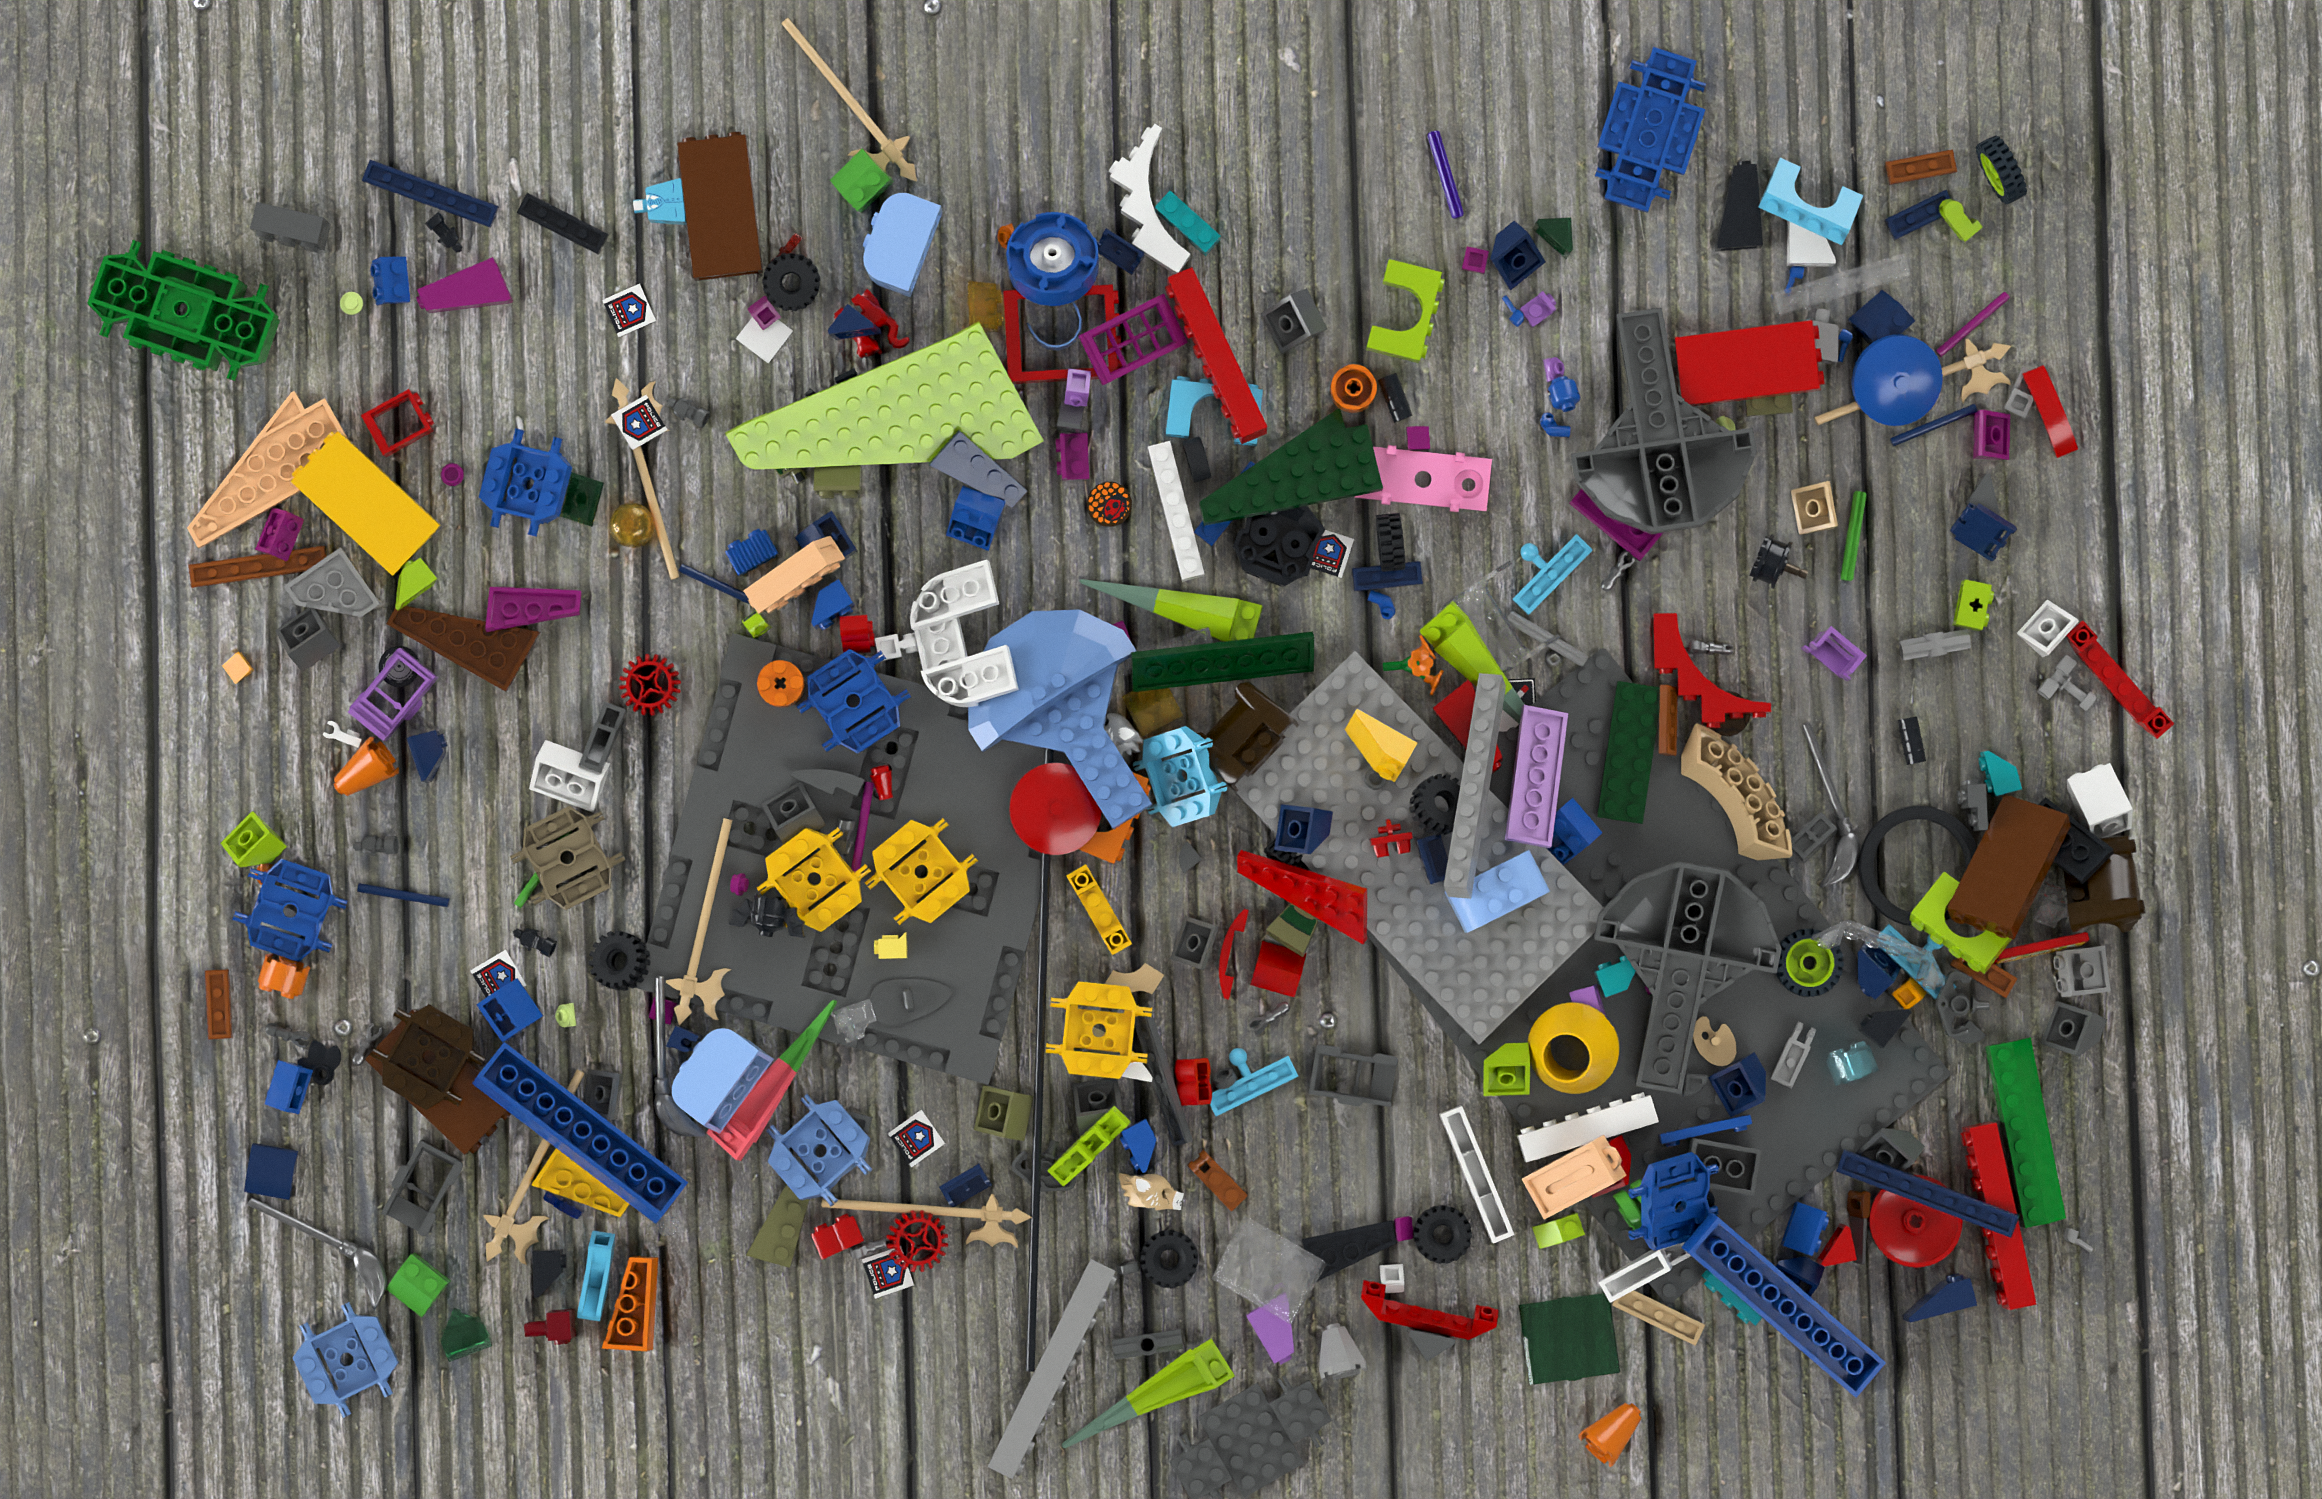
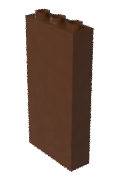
M741 132L728 133L727 137H719V135L713 134L705 136L703 140H696L695 137L683 138L682 142H678L677 145L694 280L702 281L763 273L746 135H741Z
M2004 794L1988 826V830L1983 835L1947 907L1950 918L1959 924L1966 923L1972 925L1980 931L1987 930L1993 932L2001 938L2015 939L2071 827L2068 814Z
M412 1009L409 1014H414L417 1010ZM401 1021L376 1049L389 1054L406 1026L405 1022ZM420 1026L421 1030L458 1050L454 1045ZM427 1050L423 1054V1059L426 1063L431 1064L435 1061L436 1057L433 1051ZM369 1054L365 1060L382 1076V1062ZM470 1060L467 1061L451 1089L452 1093L463 1098L458 1107L448 1100H443L430 1109L425 1110L409 1101L464 1155L469 1152L474 1154L482 1146L480 1141L486 1135L489 1138L498 1129L496 1124L501 1119L505 1121L511 1115L510 1112L472 1084L481 1071ZM401 1063L398 1064L400 1068L420 1078L421 1080L432 1085L433 1087L438 1088L439 1085L426 1079L425 1077L407 1068Z

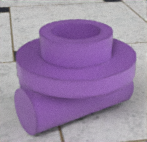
M1553 357L1543 360L1547 382H1551L1564 375L1565 368L1560 359Z

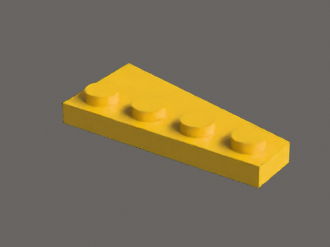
M557 1148L531 1184L537 1188L583 1203L617 1217H622L630 1205Z

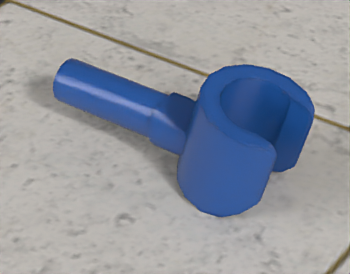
M1791 267L1790 278L1784 295L1789 296L1795 278H1803L1804 267Z
M1505 295L1502 299L1513 313L1509 320L1516 327H1519L1524 321L1523 313L1516 309L1508 296Z
M1842 329L1838 336V340L1843 342L1838 356V361L1843 362L1846 349L1853 337L1852 333L1846 329Z

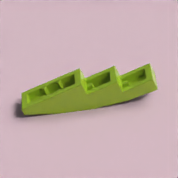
M1113 1106L1047 1171L1064 1187L1089 1165L1131 1121Z

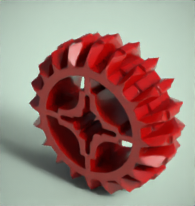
M645 654L644 662L640 656H637V665L629 661L628 663L632 669L623 668V671L628 674L627 678L624 676L619 678L621 681L626 682V685H620L619 689L627 690L621 697L623 699L630 697L626 705L631 706L635 703L633 707L634 712H637L642 707V715H646L647 709H650L651 716H655V708H658L661 714L664 713L662 708L664 704L668 709L672 708L671 704L668 703L669 699L677 702L678 699L672 696L673 692H681L680 689L674 688V685L681 684V680L673 679L679 675V672H670L674 668V664L671 663L666 667L667 658L665 657L659 663V655L657 654L654 655L653 661H651L649 654ZM647 666L656 667L649 676L644 677L637 673L640 669ZM662 671L665 672L668 678V690L663 689L659 685ZM633 679L641 685L638 699L632 691ZM640 679L645 681L654 679L655 682L653 684H656L655 687L659 688L660 691L649 688L647 691L645 689L647 686ZM652 693L663 696L658 702L644 703L645 699Z
M914 1210L910 1211V1218H908L906 1213H902L901 1216L904 1221L901 1222L895 1218L894 1222L898 1227L889 1226L894 1235H886L887 1239L893 1240V1243L886 1244L887 1248H894L889 1253V1256L895 1257L898 1255L894 1263L898 1265L903 1261L902 1269L904 1270L908 1268L909 1264L911 1272L916 1271L917 1265L920 1272H924V1264L929 1269H932L931 1261L934 1260L939 1264L941 1261L936 1256L938 1254L945 1256L946 1254L940 1250L941 1247H948V1243L942 1242V1239L948 1238V1234H940L946 1228L945 1225L937 1227L940 1219L937 1217L931 1221L933 1217L931 1213L924 1218V1210H920L918 1217H916ZM922 1222L915 1232L909 1233L904 1231L908 1225ZM928 1226L934 1232V1245L930 1244L926 1239ZM918 1235H920L919 1239L927 1244V1246L917 1244V1247H914L915 1243L908 1236L918 1238ZM900 1237L908 1242V1253L906 1256L900 1249ZM921 1249L931 1251L926 1257L913 1260L914 1255Z

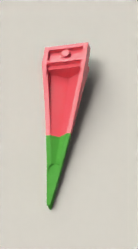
M832 1000L795 1042L764 1072L719 1134L711 1129H708L706 1132L734 1159L741 1161L752 1144L756 1143L836 1006V1000Z

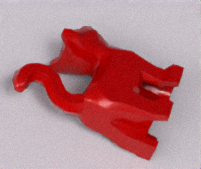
M868 289L862 295L857 294L851 299L854 306H860L862 309L861 314L878 328L884 325L889 327L887 337L890 345L901 349L909 344V337L901 340L897 339L898 325L896 321L880 307L877 298ZM842 307L836 313H834L835 319L842 312ZM871 337L853 338L857 343V355L860 358L871 357L876 353L882 354L878 343Z

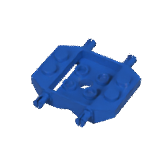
M515 428L511 443L491 449L479 498L493 512L489 526L499 528L502 515L508 514L523 517L531 521L527 535L537 537L540 524H548L560 516L572 466L562 456V453H559L563 439L553 437L549 452L524 447L521 441L525 431ZM514 457H516L517 461L513 467V476L511 484L507 489V498L505 502L503 501V498L505 495ZM533 479V487L528 490L526 487L527 482Z
M849 649L807 676L808 699L796 707L800 709L801 714L811 707L817 708L834 734L831 739L821 744L826 752L841 744L859 754L900 727L899 706L910 698L911 695L905 689L898 695L891 696L874 670L876 664L886 659L881 650L872 657L866 658ZM858 671H862L861 673H859L858 675H856L855 677H853L852 679H850L849 681H847L831 693L827 694L824 697L822 696L823 694H825L835 686L839 685L840 683H842ZM852 694L858 695L860 698V703L857 707H849L847 704V698ZM883 705L885 706L883 710H881L865 722L861 723L848 733L845 731L846 729H848L849 727H851L852 725H854L855 723H857L858 721H860L876 709L880 708Z
M282 858L267 872L251 867L248 877L260 880L263 883L253 912L248 916L235 911L234 915L236 916H233L232 919L247 926L250 946L300 962L313 949L316 950V948L329 953L332 943L319 940L318 938L328 907L333 905L345 910L348 900L333 895L330 875ZM277 881L320 897L316 899L275 885V882ZM288 904H292L297 908V913L293 917H287L283 912L284 907ZM261 922L305 936V939L262 925Z
M1693 1152L1649 1164L1641 1185L1628 1190L1631 1199L1641 1196V1227L1628 1232L1630 1240L1643 1237L1648 1247L1653 1251L1686 1242L1711 1212L1718 1215L1717 1211L1719 1210L1717 1206L1709 1207L1707 1201L1710 1189V1175L1719 1172L1717 1164L1706 1167ZM1695 1177L1693 1181L1681 1182L1679 1185L1659 1190V1187ZM1681 1201V1204L1675 1210L1676 1204Z

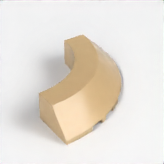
M1698 723L1695 724L1681 754V774L1702 785L1721 804L1734 828L1738 844V854L1755 860L1790 858L1792 856L1789 829L1785 828L1783 821L1785 814L1783 810L1780 811L1774 799L1777 796L1769 782L1765 784L1757 773L1759 771L1758 767L1749 757L1745 759L1737 750V746L1734 744L1729 745L1721 739L1722 735Z

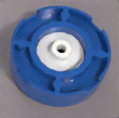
M1060 212L1037 214L1035 219L1025 224L1022 222L1013 231L1007 244V267L1011 283L1023 297L1036 304L1060 306L1074 302L1091 289L1097 278L1099 256L1096 238L1093 237L1084 222L1072 215Z

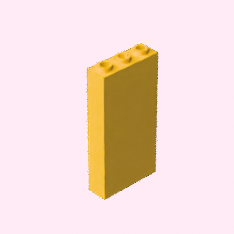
M340 431L336 433L331 432L323 440L325 445L320 450L316 448L307 457L310 461L304 467L300 465L292 473L294 478L291 482L392 576H395L401 567L412 558L442 525Z

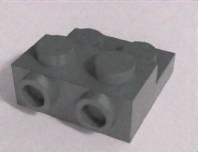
M1979 780L1961 781L1962 786H1960V791H1957L1956 795L1957 804H1961V809H1970V813H1967L1968 827H1971V832L1988 830L1986 784H1979Z

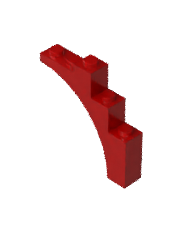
M1677 613L1653 614L1654 670H1659V674H1673V670H1677L1678 697H1683V701H1697V697H1701L1702 724H1706L1707 728H1720V724H1725V715H1729L1730 719L1743 718V714H1752L1753 718H1766V714H1771V703L1750 701L1736 697L1718 688L1698 670L1684 648L1679 633Z

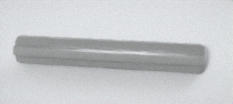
M1511 611L1507 616V623L1579 666H1583L1588 659L1586 654L1514 611Z

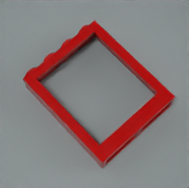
M1113 284L1093 285L1083 295L1105 296L1106 322L1119 316V313H1115L1114 304H1119L1118 290H1113ZM1017 290L1003 291L1008 376L1012 383L1026 384L1067 381L1068 369L1022 372L1018 300L1026 298ZM1119 324L1110 329L1117 344L1121 343V336H1116V327H1120ZM1107 335V347L1110 349L1113 345ZM1116 351L1108 354V369L1110 373L1122 367L1119 358H1117ZM1094 368L1078 369L1091 371L1090 380L1099 379Z

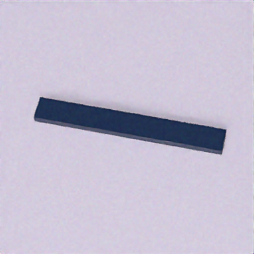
M1846 1149L1842 1153L1836 1172L2010 1238L2013 1236L2020 1216Z

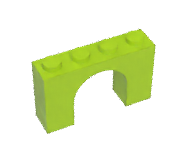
M1391 259L1388 260L1382 284L1404 289L1414 294L1421 305V318L1413 328L1406 331H1394L1372 325L1366 346L1367 351L1419 363L1420 358L1425 359L1428 345H1424L1426 336H1431L1434 323H1430L1431 314L1436 315L1439 301L1435 299L1437 292H1442L1445 279H1441L1442 272Z
M1943 872L1911 912V924L1917 930L1927 932L1935 943L1943 944L1949 948V952L1956 958H1963L1968 962L1967 964L1971 969L1985 974L2012 939L1998 937L1995 933L1987 930L1971 938L1961 937L1953 933L1945 922L1944 914L1960 882L1946 872Z

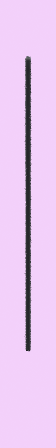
M1044 749V764L1053 763L1054 750ZM1041 853L1030 1208V1216L1032 1218H1030L1026 1371L1028 1372L1035 1371L1050 855Z

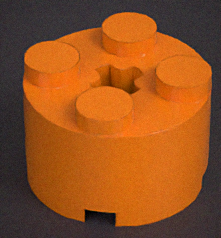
M1350 364L1341 368L1334 375L1330 386V395L1333 403L1339 409L1348 413H1358L1367 409L1373 402L1377 391V383L1373 374L1366 367L1358 364ZM1356 384V388L1360 389V391L1352 394L1351 390L1347 389V387Z
M777 660L768 663L760 671L757 687L761 697L767 703L783 708L792 706L801 699L804 693L805 681L802 672L794 664L784 660ZM785 678L786 688L783 689L780 687L777 690L776 687L778 684L776 683V681L778 679L783 680Z
M266 954L258 978L259 988L268 992H272L273 989L280 991L281 996L294 999V996L302 995L310 967L303 968L304 963L279 956L278 960L272 959L273 954Z

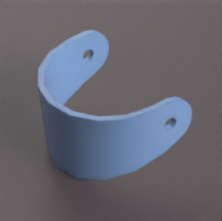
M1072 302L1079 317V329L1074 338L1068 343L1061 345L1047 344L1040 340L1033 332L1030 324L1026 323L1033 338L1040 346L1048 350L1058 351L1068 348L1076 342L1081 334L1082 319L1075 302Z

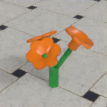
M1420 635L1421 646L1413 650L1411 655L1403 661L1384 662L1383 670H1404L1424 679V682L1431 685L1430 695L1433 696L1444 670H1440L1436 676L1430 675V668L1433 666V659H1436V656L1424 637Z

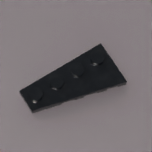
M1389 1220L1303 1238L1302 1242L1311 1285L1396 1244L1393 1221Z

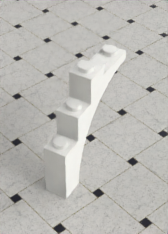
M1154 123L1152 128L1147 127L1141 137L1144 141L1140 147L1135 146L1130 153L1129 158L1131 161L1123 157L1119 162L1115 160L1109 170L1112 173L1110 180L1131 193V195H1125L1120 206L1122 207L1121 214L1142 226V229L1137 228L1131 237V240H1133L1132 245L1144 252V255L1172 273L1177 274L1186 265L1190 258V253L1178 245L1164 229L1155 213L1150 198L1148 183L1149 164L1154 147L1162 133V128Z

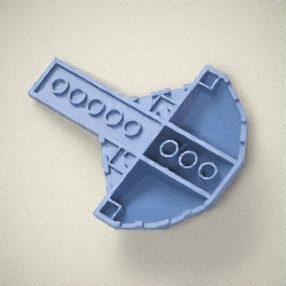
M1082 610L1032 611L991 637L983 652L1004 645L1009 647L1019 690L978 702V706L968 707L969 731L982 752L1001 740L1065 753L1113 829H1116L1153 805L1104 729L1118 665L1130 658L1131 652H1137L1124 630Z

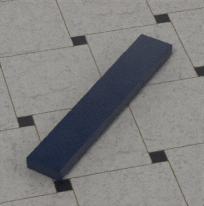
M369 160L362 181L367 184L489 228L492 227L499 206L373 160Z

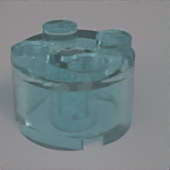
M1865 1041L1852 1045V1047H1849L1850 1051L1844 1052L1842 1048L1828 1055L1829 1059L1826 1062L1835 1086L1841 1084L1840 1080H1842L1843 1084L1866 1077L1868 1076L1867 1074L1872 1073L1871 1069L1873 1074L1879 1071L1871 1047L1866 1045Z

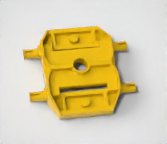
M943 818L933 827L910 820L872 852L876 872L864 883L866 885L870 884L868 886L870 890L880 881H884L905 906L904 910L894 917L896 921L901 918L897 922L899 925L912 916L932 923L970 892L967 869L978 862V860L974 858L973 854L963 862L956 860L937 837L943 829L949 826L947 822L944 823L945 820ZM924 839L927 841L892 871L889 869ZM924 865L927 867L928 875L925 878H918L915 875L917 866ZM951 872L954 874L921 902H916Z
M807 827L765 858L768 878L757 887L761 895L772 887H776L791 908L797 907L798 917L805 921V925L820 932L862 902L860 881L871 872L866 864L856 872L852 871L849 865L841 858L833 846V842L843 836L842 831L839 832L840 829L838 827L828 835ZM817 848H820V850L817 853H815L809 859L804 861L802 864H800L786 876L783 875L785 872H787L789 869H791L793 866H795L797 863H799L801 860H803ZM816 872L820 875L821 881L819 884L814 885L809 882L808 876L810 873ZM842 882H846V884L843 887H841L839 890H837L835 893H833L819 905L814 907L812 910L809 909L811 905H813L823 896L828 894Z
M1078 981L1068 998L1051 997V1002L1060 1003H1051L1050 1007L1064 1008L1066 1010L1063 1044L1046 1043V1048H1055V1050L1046 1049L1045 1053L1062 1056L1069 1074L1120 1079L1130 1063L1140 1062L1147 1064V1059L1138 1057L1147 1058L1148 1054L1134 1053L1132 1051L1135 1017H1152V1013L1143 1012H1152V1007H1139V1005H1136L1129 987ZM1078 1005L1124 1010V1013L1078 1009ZM1096 1024H1102L1105 1027L1106 1032L1104 1036L1096 1037L1093 1035L1092 1029ZM1074 1048L1120 1052V1056L1074 1051Z

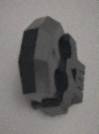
M1307 506L1247 517L1245 529H1239L1233 548L1239 557L1244 573L1280 587H1285L1299 578L1308 576L1314 561V557L1311 554L1326 529ZM1261 528H1265L1268 531L1266 536L1259 534ZM1294 540L1300 544L1296 549L1291 546V542ZM1275 552L1277 563L1264 559V557Z

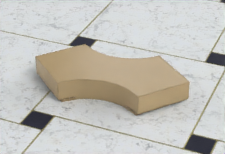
M1144 963L1139 970L1132 973L1124 974L1113 970L1105 984L1127 986L1130 988L1131 993L1144 991L1153 994L1164 974Z

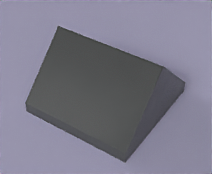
M1185 916L1170 959L1204 971L1219 927Z
M588 1069L583 1102L603 1118L616 1120L618 1118L624 1073Z
M1407 1327L1408 1334L1427 1362L1455 1344L1456 1339L1453 1336Z

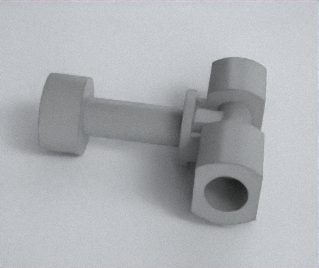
M2064 655L2056 665L2055 673L2051 678H2047L2042 683L2037 692L2048 700L2057 689L2061 691L2064 688L2080 701L2078 706L2087 711L2097 696L2090 691L2085 694L2070 682L2072 677L2068 674L2077 662L2070 656Z

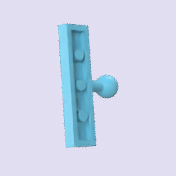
M1576 534L1546 563L1538 555L1539 551L1536 545L1532 543L1523 545L1520 551L1521 557L1526 561H1532L1540 571L1512 600L1529 615L1593 549Z
M1887 924L1874 938L1873 942L1936 1000L1946 976L1926 958L1934 949H1940L1944 945L1935 943L1930 938V935H1928L1927 944L1918 951L1890 924Z
M1235 1048L1230 1052L1229 1060L1233 1065L1238 1066L1243 1078L1237 1080L1229 1088L1218 1089L1212 1092L1210 1106L1215 1116H1218L1298 1077V1074L1289 1056L1251 1073L1246 1064L1247 1053L1242 1048Z

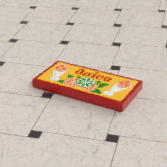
M2088 932L2006 948L1993 964L2083 946L2089 941Z

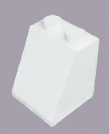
M2110 763L2097 765L2088 772H2079L2067 779L2069 796L2080 824L2098 838H2107L2132 828L2133 809Z

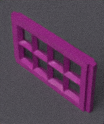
M1164 293L1078 336L1102 386L1188 343ZM1156 306L1163 322L1151 328L1144 312ZM1140 315L1146 331L1134 336L1127 320ZM1123 323L1130 339L1117 344L1110 329ZM1166 326L1173 341L1160 347L1153 332ZM1106 331L1113 347L1101 353L1093 337ZM1149 334L1156 350L1144 356L1137 340ZM1132 343L1139 359L1127 364L1120 348ZM1116 351L1123 367L1110 373L1103 357Z

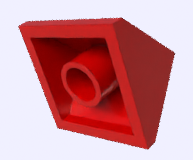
M1262 941L1250 985L1295 997L1307 953H1305L1304 957H1301L1289 948Z
M1841 1223L1838 1225L1816 1259V1263L1826 1267L1857 1260L1850 1227Z

